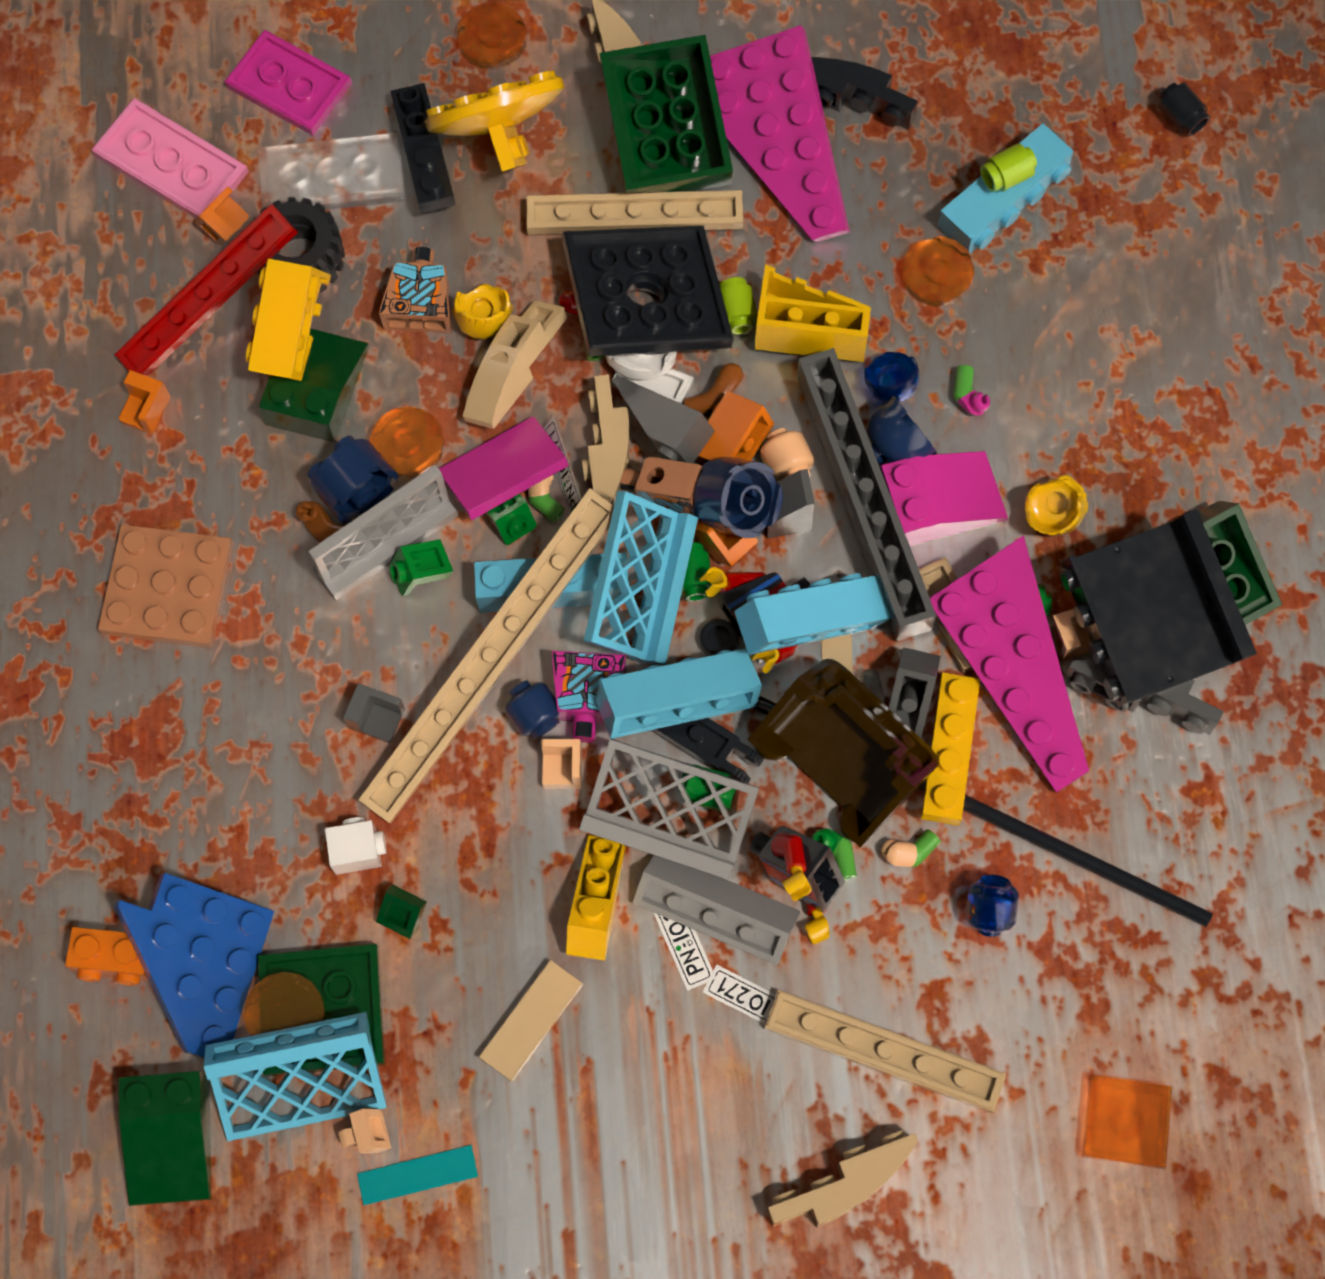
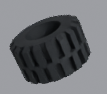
M288 197V202L282 204L280 200L273 202V205L298 231L290 241L303 238L312 240L315 243L308 252L301 256L285 257L279 254V250L271 259L314 267L330 274V282L334 283L338 278L336 271H342L344 263L342 258H345V250L337 223H335L330 211L326 212L324 206L318 202L313 206L311 199L304 197L301 202H297L296 197ZM321 284L320 292H323L327 289V286Z

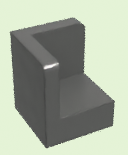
M358 683L343 719L349 729L390 743L405 712V707L400 698Z

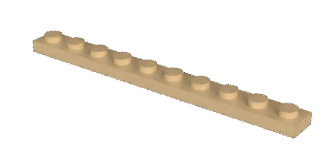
M589 488L358 799L360 802L388 823L393 822L608 532L614 505Z

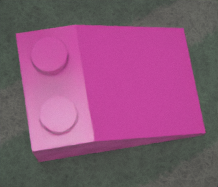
M985 451L934 454L925 457L916 456L881 465L880 470L909 546L1008 520Z

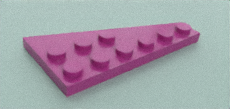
M1023 535L930 597L935 613L1054 790L1059 792L1088 773L1089 767Z

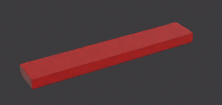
M270 204L115 353V356L128 371L131 370L149 376L259 271L268 259H271L298 231L277 207Z

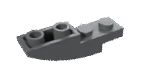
M1093 658L1073 660L1064 679L1070 681V685L1077 691L1084 694L1094 693L1106 699V704L1121 712L1128 710L1134 713L1138 704L1142 701L1147 704L1148 709L1161 716L1170 715L1182 721V725L1186 729L1197 734L1206 733L1210 735L1224 711L1189 694L1195 680L1187 681L1118 708L1116 701L1110 699L1106 693L1103 683L1106 676L1101 664H1096Z

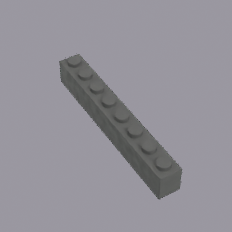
M832 348L799 358L797 372L799 384L872 576H878L892 616L888 621L896 642L932 631L936 619L934 608L835 349Z

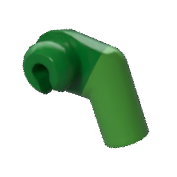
M829 828L817 830L813 834L812 839L830 847L844 880L856 878L857 873L851 842Z

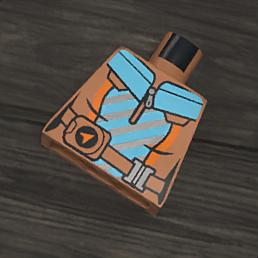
M416 247L413 250L412 263L397 262L393 265L379 312L384 330L452 334L449 279L446 266L434 264V250L428 247Z
M647 457L641 471L624 469L620 489L636 493L641 498L677 513H688L694 516L695 487L701 474L702 466L694 463Z

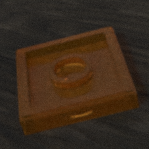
M1091 1075L1088 1085L1082 1158L1164 1170L1167 1161L1172 1086Z

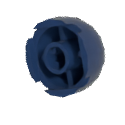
M893 395L872 413L868 421L867 433L872 442L871 446L877 462L881 465L885 461L891 463L916 456L925 457L937 454L933 445Z

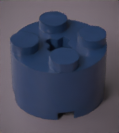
M351 435L338 441L334 448L335 451L324 461L313 465L307 474L311 480V489L343 524H349L353 521L350 517L358 513L362 515L391 495L394 490L390 485L392 478L398 481V473L369 440H355Z
M721 457L714 461L709 460L702 466L701 474L695 487L694 516L698 517L699 520L714 531L743 538H755L761 535L760 532L767 526H772L780 514L783 503L781 484L776 483L772 474H775V472L764 463L735 457Z

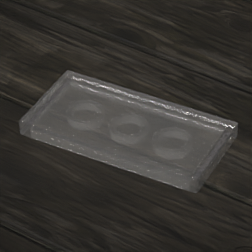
M399 133L258 148L262 209L277 200H280L281 204L288 202V197H296L297 202H301L303 197L311 199L313 206L318 202L324 206L325 210L406 201Z

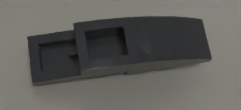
M811 57L822 108H831L840 112L845 102H848L859 111H868L883 118L889 125L900 126L907 130L911 128L915 121L918 101L891 89L893 75L856 62L834 58Z
M425 83L391 90L420 212L425 213L455 206L454 194L439 136L437 133L428 132L424 122L425 118L428 117L426 110L431 109Z

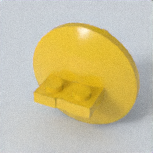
M554 70L545 71L528 77L530 84H527L526 81L508 82L487 89L488 93L470 94L453 100L451 104L426 110L428 117L424 121L427 131L449 136H473L490 133L502 171L527 164L525 157L529 156V149L523 135L518 136L515 125L532 117L550 104L565 88L563 79L560 76H556Z

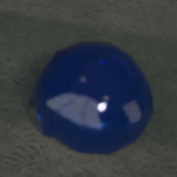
M885 352L875 357L869 366L864 369V380L871 396L882 403L892 395L899 402L909 399L916 392L920 381V372L913 356L908 357L901 352Z

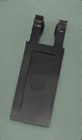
M710 718L654 729L656 734L710 768L730 774L729 778L747 784L750 782L751 777L744 770L727 761L733 751L747 763L756 767H760L764 761L758 752L742 743L740 737Z

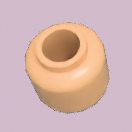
M780 428L767 435V442L762 446L760 456L763 463L771 467L775 474H772L776 482L803 469H808L810 476V469L813 467L815 460L801 432L787 431L786 428Z

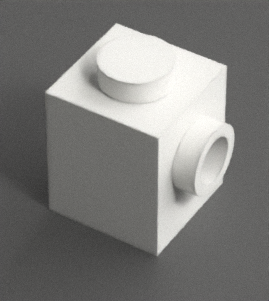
M363 817L349 818L344 820L341 826L325 828L330 867L336 875L382 867L380 855L387 854L385 836L383 831L377 832L372 820L366 821Z

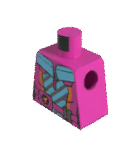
M552 651L559 720L573 722L572 739H580L582 743L594 742L596 723L605 724L596 703L600 679L615 673L626 674V656L619 654Z

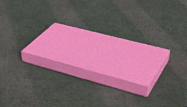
M136 98L129 103L91 149L95 157L195 219L227 186L234 191L249 173L247 166Z

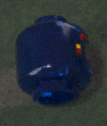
M994 874L982 876L980 880L975 881L969 887L966 920L984 936L996 937L1002 932L1009 931L1016 925L1020 896L1018 890L1006 877Z

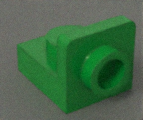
M520 494L485 513L497 528L502 541L506 545H510L537 527L526 500Z
M441 539L401 546L389 566L391 580L394 584H397L402 596L409 595L415 585L449 579L454 572Z

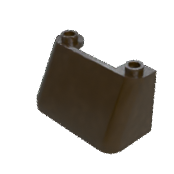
M824 659L800 675L747 739L756 748L760 756L767 760L782 761L789 756L844 809L838 816V823L842 834L860 848L869 841L939 765L938 757L931 747L846 667L833 659Z

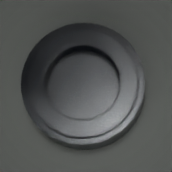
M715 619L705 624L700 633V645L703 652L707 656H712L724 650L735 651L738 645V633L733 624L723 619Z

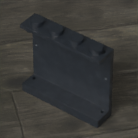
M1197 509L1181 515L1175 521L1077 557L1071 555L1060 563L1062 568L1060 570L1061 582L1066 591L1072 592L1076 602V606H1074L1076 619L1082 628L1086 627L1091 639V642H1089L1091 656L1096 664H1101L1106 676L1103 680L1106 693L1110 699L1116 701L1118 708L1238 663L1257 654Z

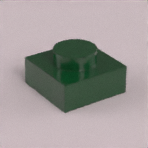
M392 884L385 892L376 922L411 939L418 930L427 901Z

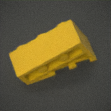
M268 259L267 267L262 268L259 277V287L262 289L260 304H257L253 311L252 322L256 328L254 339L249 342L246 350V362L249 363L248 371L302 381L313 342V336H309L312 317H320L322 305L316 303L321 284L329 285L330 274L311 266Z
M765 264L756 324V350L809 356L834 348L839 360L864 362L871 312L870 306L831 290L824 293L807 286V281L796 277L795 280L775 273L776 268Z

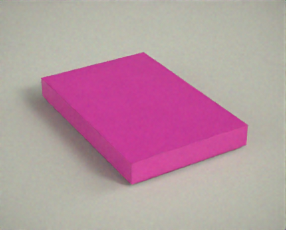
M264 29L225 80V84L229 90L314 136L352 85V80L345 73Z
M532 416L444 465L439 470L442 473L444 483L472 521L568 467L569 464L565 455L536 418Z

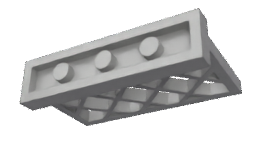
M433 465L308 551L315 565L313 567L314 572L335 600L390 564L401 546L420 543L458 517L457 510L449 501L444 479L438 467Z
M610 739L587 812L583 816L579 830L729 880L733 875L760 787L615 739ZM616 750L631 754L638 768L620 779L612 766ZM639 757L652 762L643 766ZM656 764H661L669 768L675 782L656 791L645 770ZM676 770L688 773L689 775L680 779ZM640 773L650 794L631 803L621 782ZM608 774H610L614 782L605 786ZM697 776L706 780L712 794L692 803L683 782ZM713 782L725 785L726 787L717 791ZM616 785L626 807L614 813L598 808L602 792ZM678 786L687 807L668 816L658 795ZM732 788L749 793L744 809L730 816L720 795ZM653 798L663 819L648 825L640 821L634 807ZM715 798L725 819L705 828L695 807ZM628 810L632 819L621 816L620 814ZM690 810L700 831L689 837L678 835L671 819ZM741 816L737 829L732 820ZM666 823L669 831L657 828V826ZM728 823L735 837L731 851L715 847L708 832ZM703 835L707 844L696 841L694 839Z

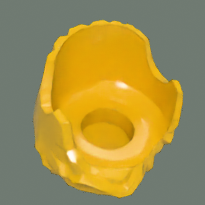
M479 284L478 287L467 294L460 291L456 293L452 314L463 333L472 338L482 340L497 335L502 325L512 314L513 305L506 290L488 284Z
M1066 474L1056 479H1050L1048 483L1034 485L1028 492L1025 500V514L1029 526L1039 533L1050 537L1071 533L1081 524L1088 511L1087 494L1080 484Z

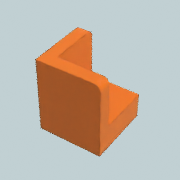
M228 186L194 222L220 248L249 218V215L230 197L233 190Z
M129 370L123 383L130 396L119 416V420L124 425L153 434L171 396L162 381Z
M701 520L697 521L695 534L717 562L733 566L759 542L756 537L743 538L714 531Z

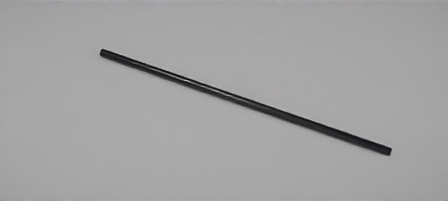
M759 695L757 705L752 709L767 716L776 703ZM926 780L918 789L925 791ZM965 794L964 811L1204 927L1208 926L1213 915L1212 912Z

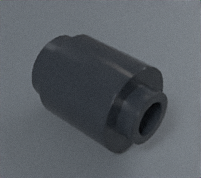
M1185 82L1179 85L1172 83L1159 95L1161 101L1158 104V108L1180 133L1185 132L1188 136H1192L1199 132L1211 118L1207 113L1208 107Z

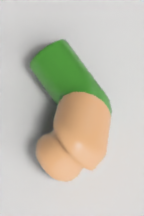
M552 475L528 489V500L532 506L552 522H556L563 515L565 507L550 496V485L552 480H554Z
M926 829L914 843L888 839L883 843L881 853L887 859V862L894 866L913 868L919 866L941 841L931 830Z

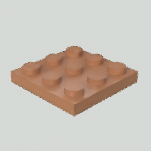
M121 524L98 631L102 635L212 649L234 545L232 539Z

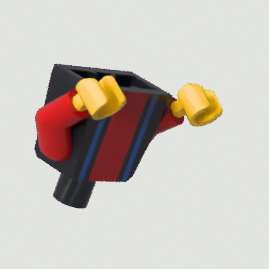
M712 567L700 578L701 582L708 581L712 584L706 590L708 597L715 596L719 591L723 592L720 594L719 607L729 622L736 628L743 642L744 639L734 611L746 604V597L753 593L768 590L770 595L778 594L779 590L787 587L776 572L768 575L764 572L724 573L721 569ZM804 577L791 584H799L801 589L809 588L808 586L810 585ZM798 645L752 654L751 660H756L758 664L765 661L766 664L762 668V672L766 674L772 669L774 664L792 657Z
M786 826L779 827L773 836L764 832L757 833L751 842L750 851L759 856L769 878L784 888L790 894L793 902L799 899L805 902L807 915L814 917V920L804 924L811 943L815 945L827 940L830 937L828 922L823 914L845 884V880L830 847Z

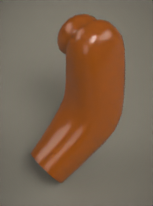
M735 363L725 364L719 371L712 387L702 394L684 398L685 406L702 414L711 413L727 391L735 393L742 383L744 376L741 367Z
M302 501L296 508L297 518L303 521L311 535L319 543L346 526L336 524L316 501Z

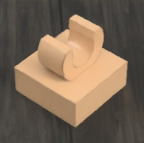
M361 1109L350 1113L352 1127L338 1132L342 1148L349 1146L352 1148L358 1147L359 1153L373 1154L392 1149L382 1109Z

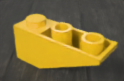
M588 835L567 925L566 955L605 961L613 926L626 845L599 836Z

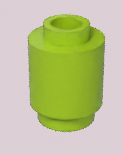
M1017 143L988 158L986 164L980 167L981 177L991 192L998 190L1004 192L1035 175L1037 159L1029 147H1024L1022 144Z
M741 277L726 279L719 285L731 331L735 335L748 333L757 324L758 317L752 287L747 284L746 279Z

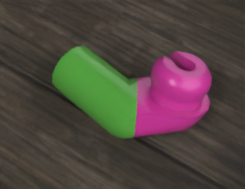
M959 365L956 367L953 398L968 414L982 415L990 407V399L987 394L982 396V392H977L972 388L974 368L968 365Z

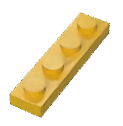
M942 672L931 741V749L936 753L939 765L926 779L921 812L922 820L960 826L980 679Z

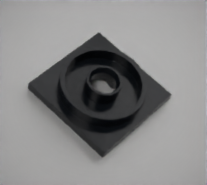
M704 225L563 232V249L588 356L637 353L656 355L672 351L732 348L734 338ZM635 290L648 291L656 295L661 300V303L649 302L643 306L634 302L628 296V293Z

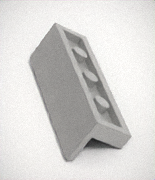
M653 855L644 869L633 900L635 905L778 965L783 955L791 931L800 914V911L729 880Z

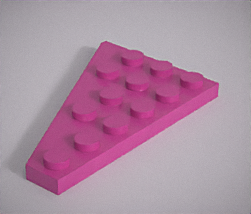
M799 25L711 55L710 58L727 139L813 241L817 243L850 233L805 28Z

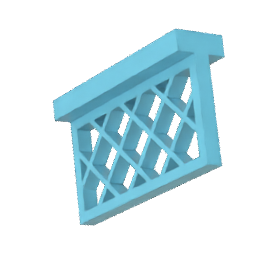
M617 491L585 632V642L628 656L630 660L639 663L666 665L698 517L688 513H677L627 491ZM628 504L633 505L638 518L630 526L626 519ZM660 516L657 534L655 535L650 521ZM642 528L647 544L638 550L633 534ZM624 541L630 557L621 563L617 553L619 544ZM651 552L652 557L647 573L642 558ZM631 566H634L639 581L630 587L624 572ZM616 579L621 594L612 601L609 588L611 582ZM643 589L639 610L634 595ZM625 603L630 618L621 624L616 609ZM605 617H608L613 631L603 638L599 636L601 623ZM634 626L635 633L632 646L630 647L625 633Z
M366 1012L206 1045L204 1070L207 1080H210L227 1141L346 1117L350 1113L361 1109L387 1108L369 1033V1022ZM359 1048L364 1049L366 1058L358 1069L340 1060L346 1051ZM318 1058L327 1063L320 1075L316 1077L300 1068L305 1060ZM277 1066L286 1071L287 1074L277 1086L260 1077L265 1068ZM334 1068L351 1076L342 1090L325 1082ZM367 1069H369L370 1075L365 1073ZM236 1074L247 1080V1082L237 1094L223 1087L221 1077ZM294 1076L312 1085L303 1098L285 1090ZM361 1081L374 1089L375 1097L359 1100L349 1093L357 1082ZM254 1084L272 1093L263 1107L245 1098ZM318 1089L336 1098L331 1106L324 1108L311 1104L310 1100ZM278 1098L296 1106L291 1115L279 1116L269 1110ZM227 1100L232 1102L230 1106H228ZM238 1106L256 1114L251 1123L234 1126L231 1116Z

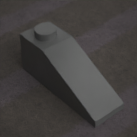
M617 375L613 382L647 436L657 447L656 454L661 459L694 463L715 432L703 414Z

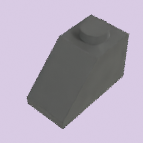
M803 469L776 482L781 484L783 503L776 522L772 526L765 528L767 538L812 531L815 503L808 469Z
M903 647L889 709L921 738L941 656Z

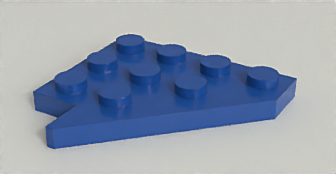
M167 873L160 874L149 909L122 900L115 901V911L183 1052L204 1059L206 1045L233 1040L258 964V955H261L274 911Z

